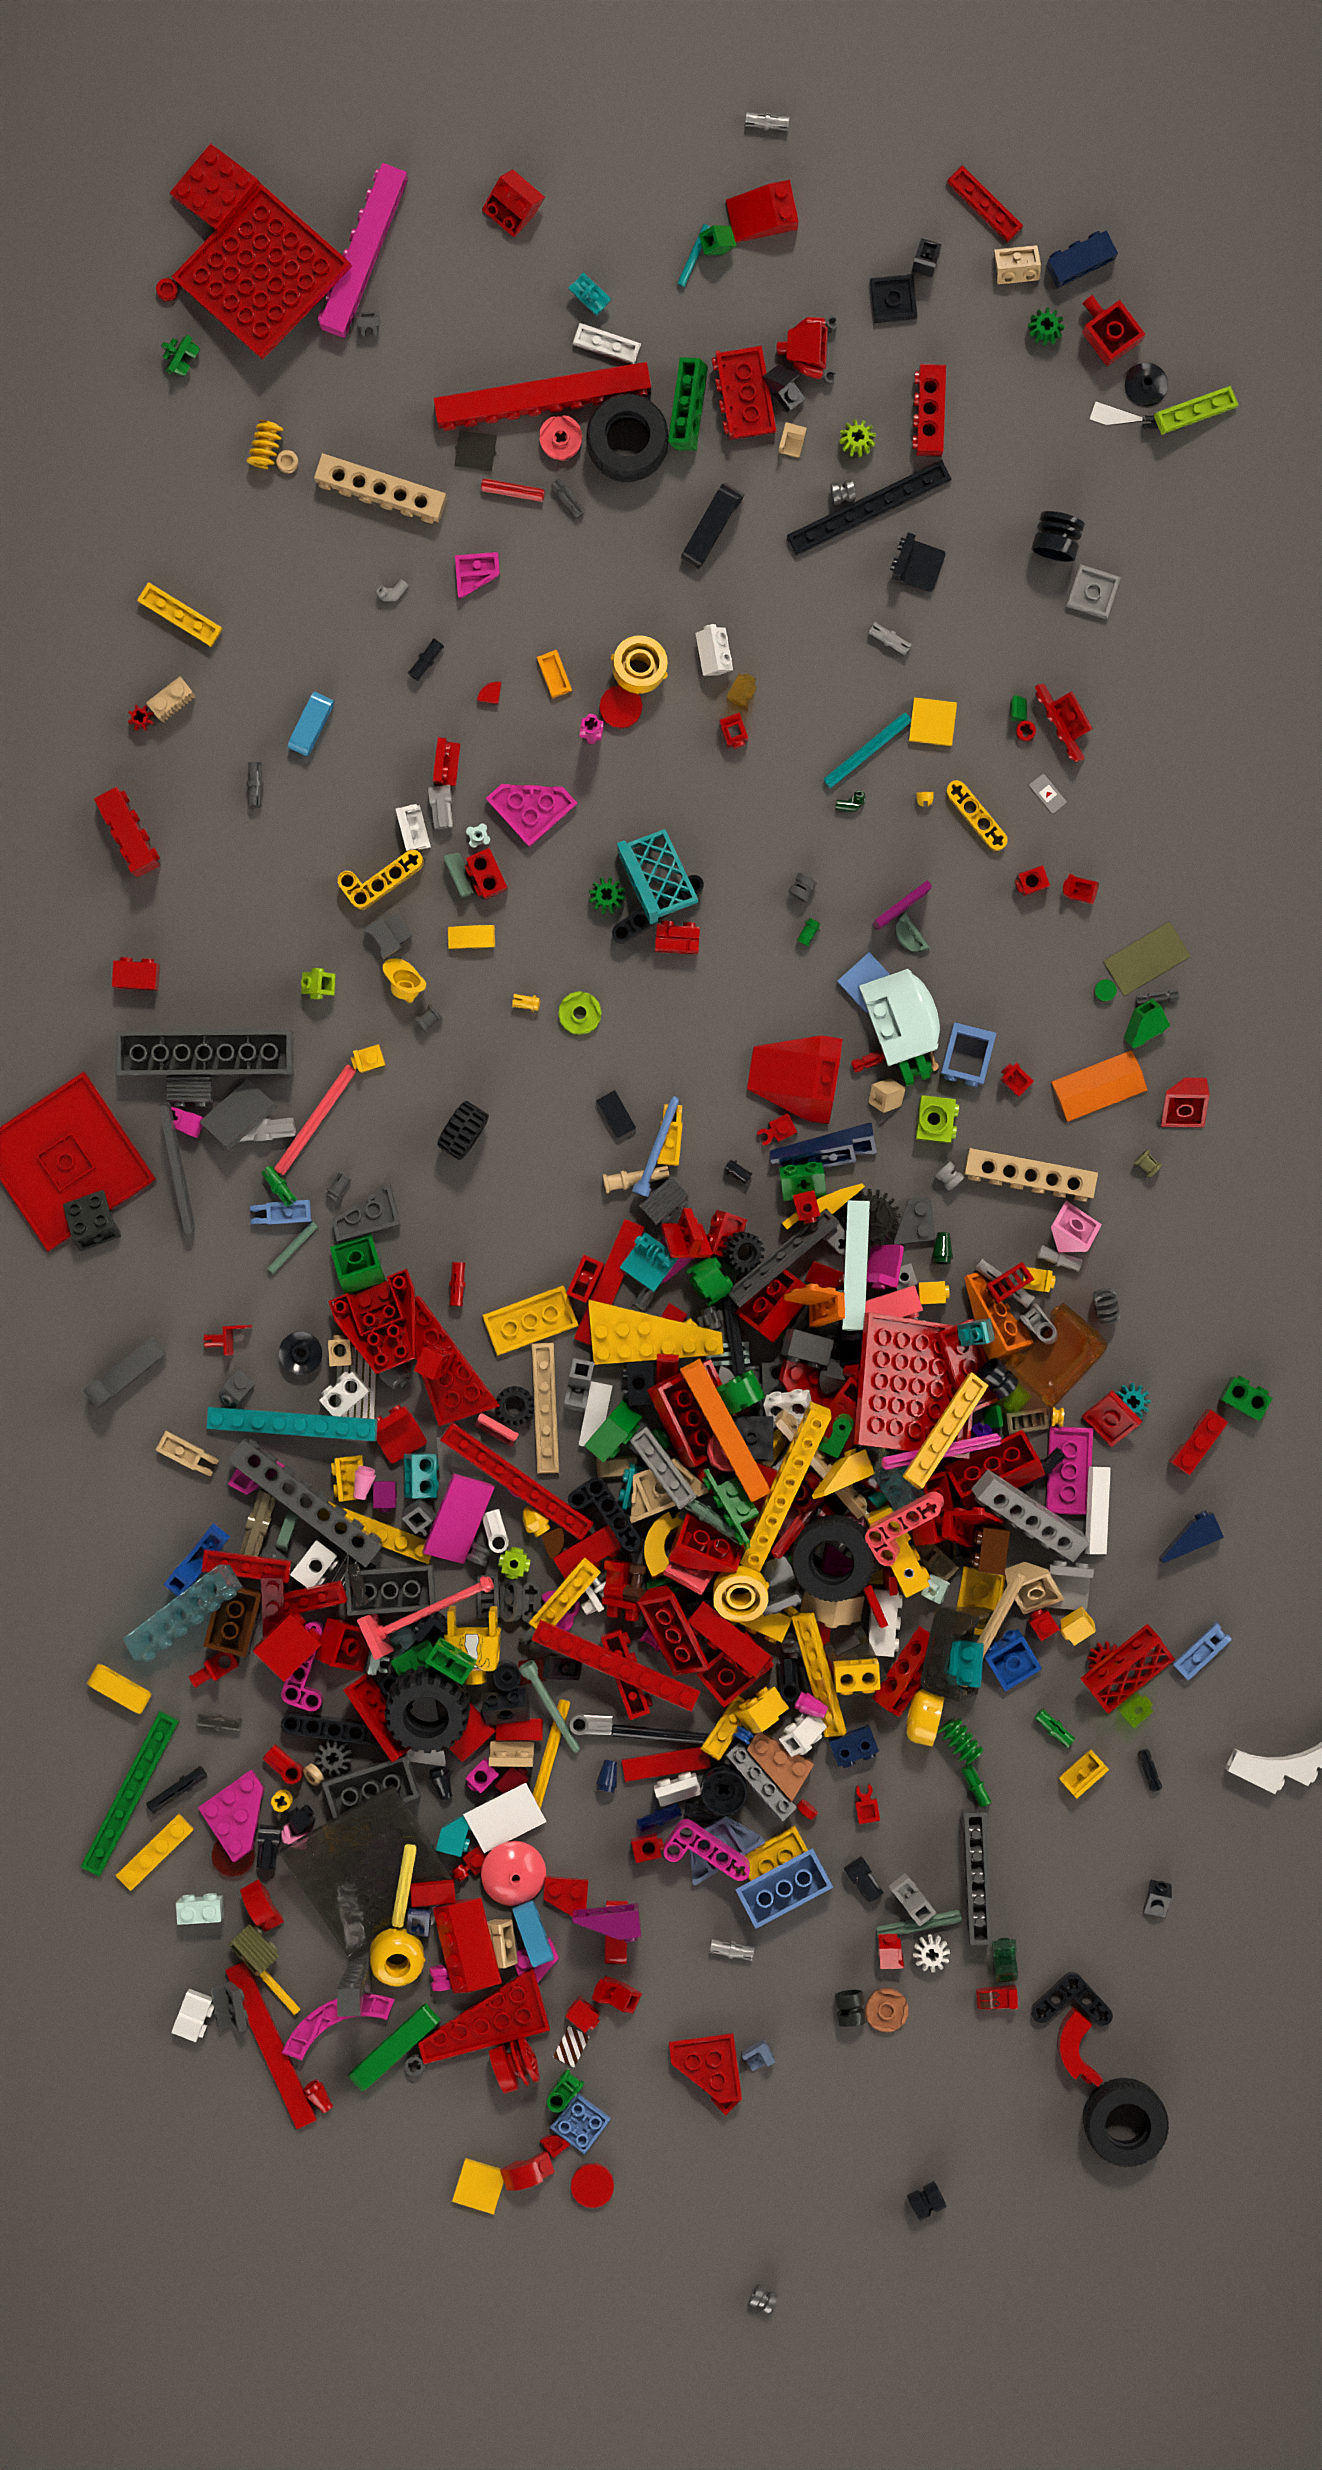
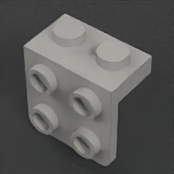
M1054 1560L1053 1564L1047 1563V1569L1064 1597L1063 1601L1047 1607L1076 1610L1082 1606L1086 1610L1090 1578H1093L1094 1569L1088 1567L1089 1564L1076 1562L1075 1566L1067 1565L1066 1561Z

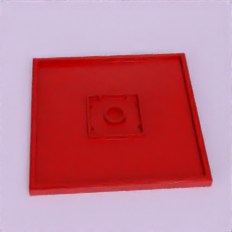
M85 1071L0 1127V1181L47 1252L72 1237L63 1204L104 1190L109 1208L112 1210L157 1180Z

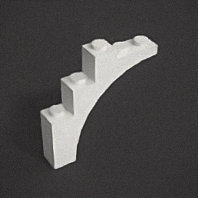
M1322 1742L1301 1753L1284 1757H1262L1233 1749L1225 1769L1276 1794L1277 1790L1280 1791L1285 1782L1284 1775L1309 1786L1310 1782L1313 1783L1318 1775L1317 1768H1322Z

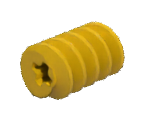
M259 420L261 423L256 425V429L259 432L254 433L256 440L251 442L254 448L249 450V454L252 457H248L246 461L255 467L269 469L267 465L275 464L269 458L277 456L272 451V448H279V445L274 441L282 439L277 432H284V429L276 423Z

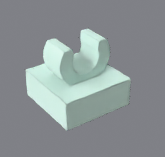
M930 1574L931 1579L928 1580L930 1586L923 1589L921 1595L941 1604L951 1583Z
M369 1651L366 1666L367 1674L376 1675L377 1670L381 1673H387L386 1668L380 1667V1662L389 1661V1657L383 1656L375 1660L371 1651Z

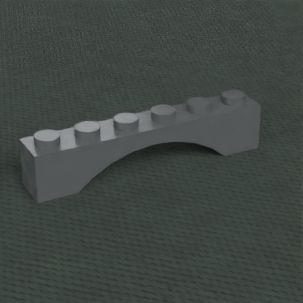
M364 1958L353 1959V1962H349L337 1988V2017L360 2016L362 2013L364 1992H370L372 1988L370 1962H366Z

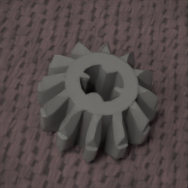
M1101 1288L1094 1291L1093 1300L1098 1322L1102 1325L1118 1322L1120 1320V1312L1115 1291L1112 1288Z
M326 1740V1747L322 1744L318 1746L322 1752H316L315 1757L321 1759L317 1760L315 1764H323V1767L320 1769L321 1773L327 1768L329 1769L328 1776H332L333 1770L339 1776L341 1775V1769L344 1771L348 1770V1766L345 1763H351L352 1759L345 1757L351 1754V1750H343L347 1745L345 1742L338 1746L339 1741L334 1740L332 1745L330 1740ZM332 1753H336L335 1757H339L335 1762H331V1758H328Z

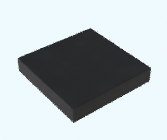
M913 274L870 278L874 323L917 319Z

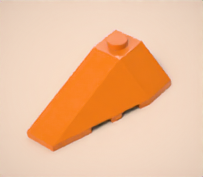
M976 1272L964 1277L974 1319L991 1318L995 1340L982 1344L989 1360L992 1358L1005 1359L1034 1344L1020 1318L1016 1320L1010 1313L1011 1307L1007 1303H995L985 1288L986 1284L990 1282L984 1275Z

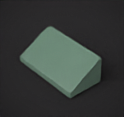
M459 853L445 855V863L461 897L465 898L476 893L473 886L474 883L467 873L461 855Z

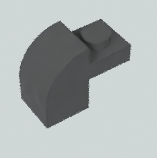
M573 1358L563 1408L585 1412L595 1362Z
M419 1498L402 1511V1519L415 1534L421 1531L427 1538L437 1514L433 1511V1506L426 1499Z

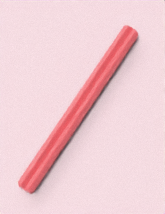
M350 1065L344 1067L275 1166L274 1170L285 1175L355 1075L356 1070Z

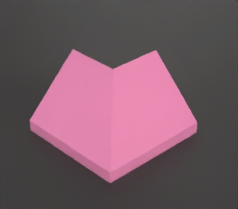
M1068 1201L1064 1202L1051 1226L1058 1253L1087 1252L1102 1224Z

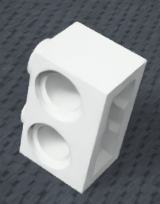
M346 1371L337 1379L339 1383L334 1388L330 1385L321 1393L323 1397L319 1401L332 1416L344 1415L371 1391L355 1371H352L350 1374ZM350 1380L355 1381L358 1386L354 1393L347 1390V1383ZM332 1395H338L341 1398V1404L338 1407L331 1404L330 1398Z
M795 1389L791 1392H772L767 1395L764 1409L766 1416H773V1428L777 1427L775 1425L777 1414L784 1409L788 1414H792L799 1425L809 1402H812L810 1391ZM795 1404H801L803 1407H797ZM775 1406H778V1407H780L782 1410H777V1409H775L774 1407H775Z

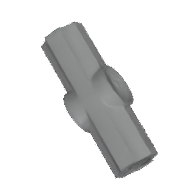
M265 1118L239 1142L272 1141L274 1138L295 1137L294 1118L275 1120Z

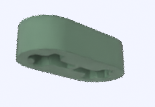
M291 1509L287 1512L276 1543V1548L284 1551L288 1549L299 1518Z

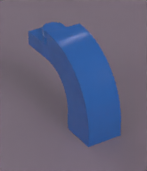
M213 1523L163 1585L181 1598L203 1573L201 1571L204 1550L221 1551L230 1536Z

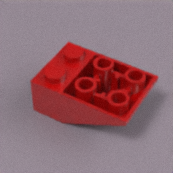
M852 1377L846 1379L845 1383L826 1406V1408L830 1409L831 1420L823 1437L830 1439L833 1433V1423L840 1414H848L854 1422L853 1428L840 1453L841 1457H844V1452L850 1450L854 1445L859 1382Z

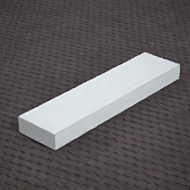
M1089 1467L1086 1538L1090 1543L1085 1548V1554H1107L1110 1467Z

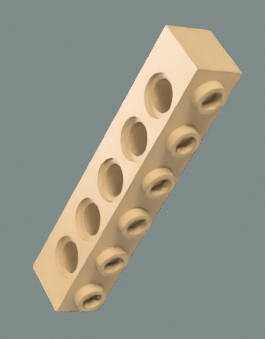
M323 453L314 477L316 483L322 489L331 490L333 488L339 490L341 495L347 497L355 495L360 497L359 500L371 504L373 501L379 503L380 507L387 510L395 508L401 510L400 513L405 516L413 517V515L421 517L422 521L433 524L434 521L440 522L447 501V495L444 492ZM337 473L345 474L344 479L341 481H335L334 476ZM359 479L365 481V485L361 488L354 486V483ZM378 486L386 488L383 494L375 493V489ZM398 493H405L407 495L403 501H397L395 497ZM420 499L427 501L426 506L423 508L416 506V502Z
M969 1148L967 1151L963 1175H968V1180L980 1182L981 1178L989 1179V1184L1002 1186V1182L1011 1184L1010 1188L1023 1190V1187L1026 1186L1032 1188L1031 1192L1044 1194L1045 1190L1052 1191L1053 1196L1066 1198V1194L1075 1196L1074 1200L1087 1202V1199L1094 1198L1098 1177L1097 1172ZM985 1161L993 1165V1170L990 1174L984 1173L982 1170V1164ZM1007 1165L1014 1169V1175L1011 1178L1003 1174V1169ZM1027 1170L1035 1172L1036 1177L1033 1182L1025 1179L1024 1175ZM1048 1174L1056 1176L1057 1182L1054 1186L1047 1184L1046 1177ZM1070 1178H1075L1078 1182V1187L1075 1190L1069 1189L1067 1185Z

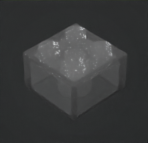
M470 1433L471 1436L481 1442L479 1433ZM436 1436L440 1484L449 1483L453 1473L476 1480H484L481 1469L441 1442L440 1438L442 1436Z

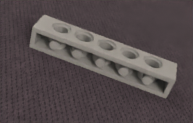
M987 1470L971 1489L976 1496L975 1500L983 1507L989 1506L996 1516L1000 1518L1004 1516L1013 1527H1021L1031 1539L1036 1537L1042 1546L1046 1549L1051 1547L1063 1560L1067 1558L1074 1562L1090 1543L1083 1532L990 1470Z

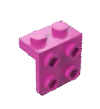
M873 1245L871 1247L867 1267L866 1290H870V1288L877 1290L897 1288L903 1258V1246Z

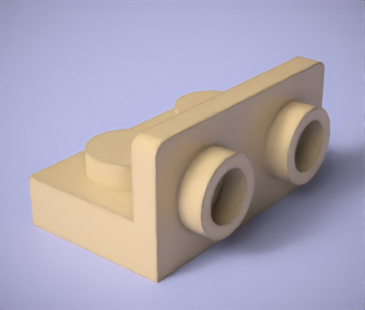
M1037 245L994 250L997 284L1036 281L1040 279L1041 262Z
M533 1741L490 1742L489 1766L533 1767Z

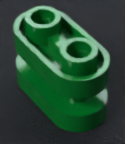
M923 1054L913 1058L916 1065L915 1068L910 1069L907 1060L897 1063L906 1087L914 1084L913 1077L919 1075L922 1081L931 1078L930 1073H933V1068L930 1061L925 1060Z

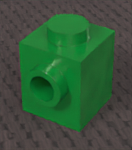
M713 225L699 234L705 255L722 256L737 247L731 226Z

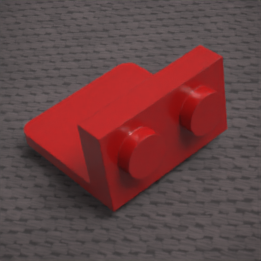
M399 1404L388 1411L390 1415L384 1419L381 1415L375 1418L378 1419L377 1442L390 1463L399 1461L404 1458V1454H410L427 1443L425 1435L407 1405L401 1408Z
M972 1507L970 1511H966L964 1508H953V1511H944V1520L941 1528L942 1537L964 1547H973L975 1525H1002L1003 1519L997 1517L992 1512H985V1509L980 1507Z

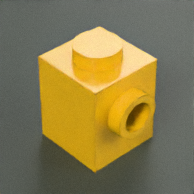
M945 1281L919 1282L917 1284L921 1304L946 1303V1299L950 1297L949 1285L945 1286Z
M1082 1606L1060 1620L1062 1636L1065 1640H1070L1074 1646L1096 1632L1093 1619Z

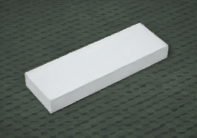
M579 323L573 346L631 365L636 362L641 343Z
M591 1381L579 1440L580 1446H584L606 1420L613 1385Z

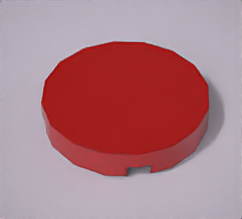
M616 685L605 691L601 697L599 708L601 716L607 724L623 729L631 727L638 721L643 706L639 694L631 693L620 685Z
M587 2163L575 2171L572 2176L571 2191L579 2204L589 2208L603 2206L610 2200L614 2190V2180L611 2172L600 2163Z

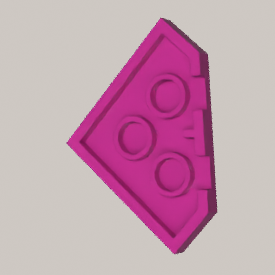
M501 784L486 797L490 805L528 847H531L577 805V802L563 787Z
M253 1770L248 1771L198 1807L233 1862H236L253 1850L254 1836L258 1826L260 1805L265 1787Z

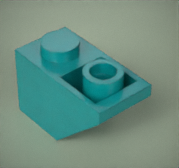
M991 1318L957 1325L961 1346L987 1344L995 1340Z
M463 1814L442 1826L436 1851L461 1857L463 1851L467 1852L470 1839L466 1837L468 1830H471Z

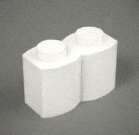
M189 1989L171 2033L194 2042L197 2041L198 2037L203 2038L207 2025L204 2024L206 2017L210 2018L214 2010L212 1997Z

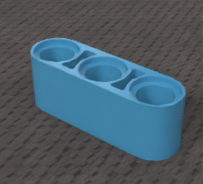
M314 691L291 735L287 747L308 757L329 717L335 701Z
M532 1900L512 1908L533 1968L554 1960L552 1949L534 1901Z

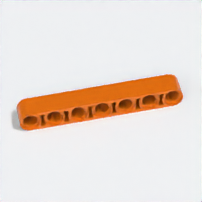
M698 1359L681 1368L680 1371L751 1503L771 1493L767 1482L701 1360Z

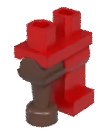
M619 1559L604 1561V1569L607 1570L602 1604L607 1605V1616L621 1617V1610L625 1608V1620H639L641 1609L637 1602L646 1593L641 1588V1575L646 1574L647 1565Z

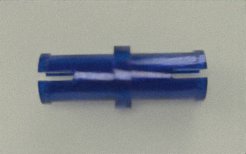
M676 1802L661 1810L655 1809L654 1813L640 1819L638 1818L637 1823L641 1827V1832L657 1825L663 1826L666 1821L682 1816L678 1803Z

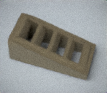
M1046 1407L1002 1413V1431L1004 1435H1012L1022 1429L1024 1433L1049 1429ZM1035 1413L1039 1414L1040 1425H1037ZM1029 1414H1030V1422H1031V1426H1030V1427H1029V1425H1028V1418H1027V1415H1029ZM1018 1416H1021L1022 1428L1019 1426Z

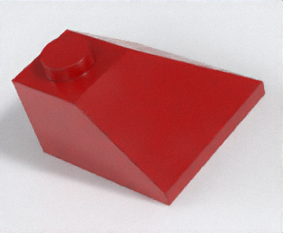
M1185 1077L1165 1092L1161 1127L1205 1126L1210 1096L1207 1078Z

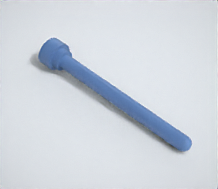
M676 1096L670 1099L642 1178L634 1184L632 1190L634 1193L648 1197L651 1189L649 1187L651 1184H649L679 1103V1099Z

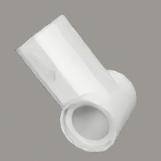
M497 1509L484 1513L482 1520L489 1541V1547L493 1552L501 1553L508 1548L509 1539L506 1535L500 1510ZM496 1537L504 1539L505 1545L502 1549L494 1547L493 1540Z

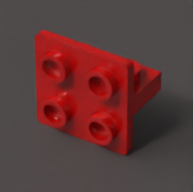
M683 1208L678 1223H662L661 1229L672 1258H711L713 1253L703 1225L698 1223L697 1218L694 1217L692 1208Z

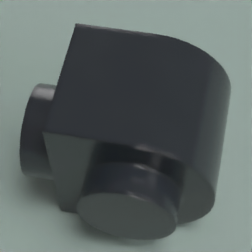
M307 1804L300 1809L296 1806L287 1814L289 1818L286 1822L298 1834L315 1820L313 1816L314 1811Z

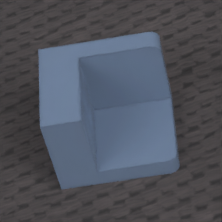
M764 2039L741 2052L742 2058L747 2061L752 2071L765 2064L769 2067L775 2063V2057Z

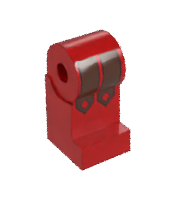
M1015 1985L976 1989L978 2009H1018V1995Z

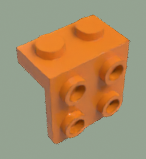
M807 1284L805 1288L793 1289L791 1293L784 1295V1300L809 1305V1327L818 1328L845 1319V1294L835 1291V1288H821L818 1284Z

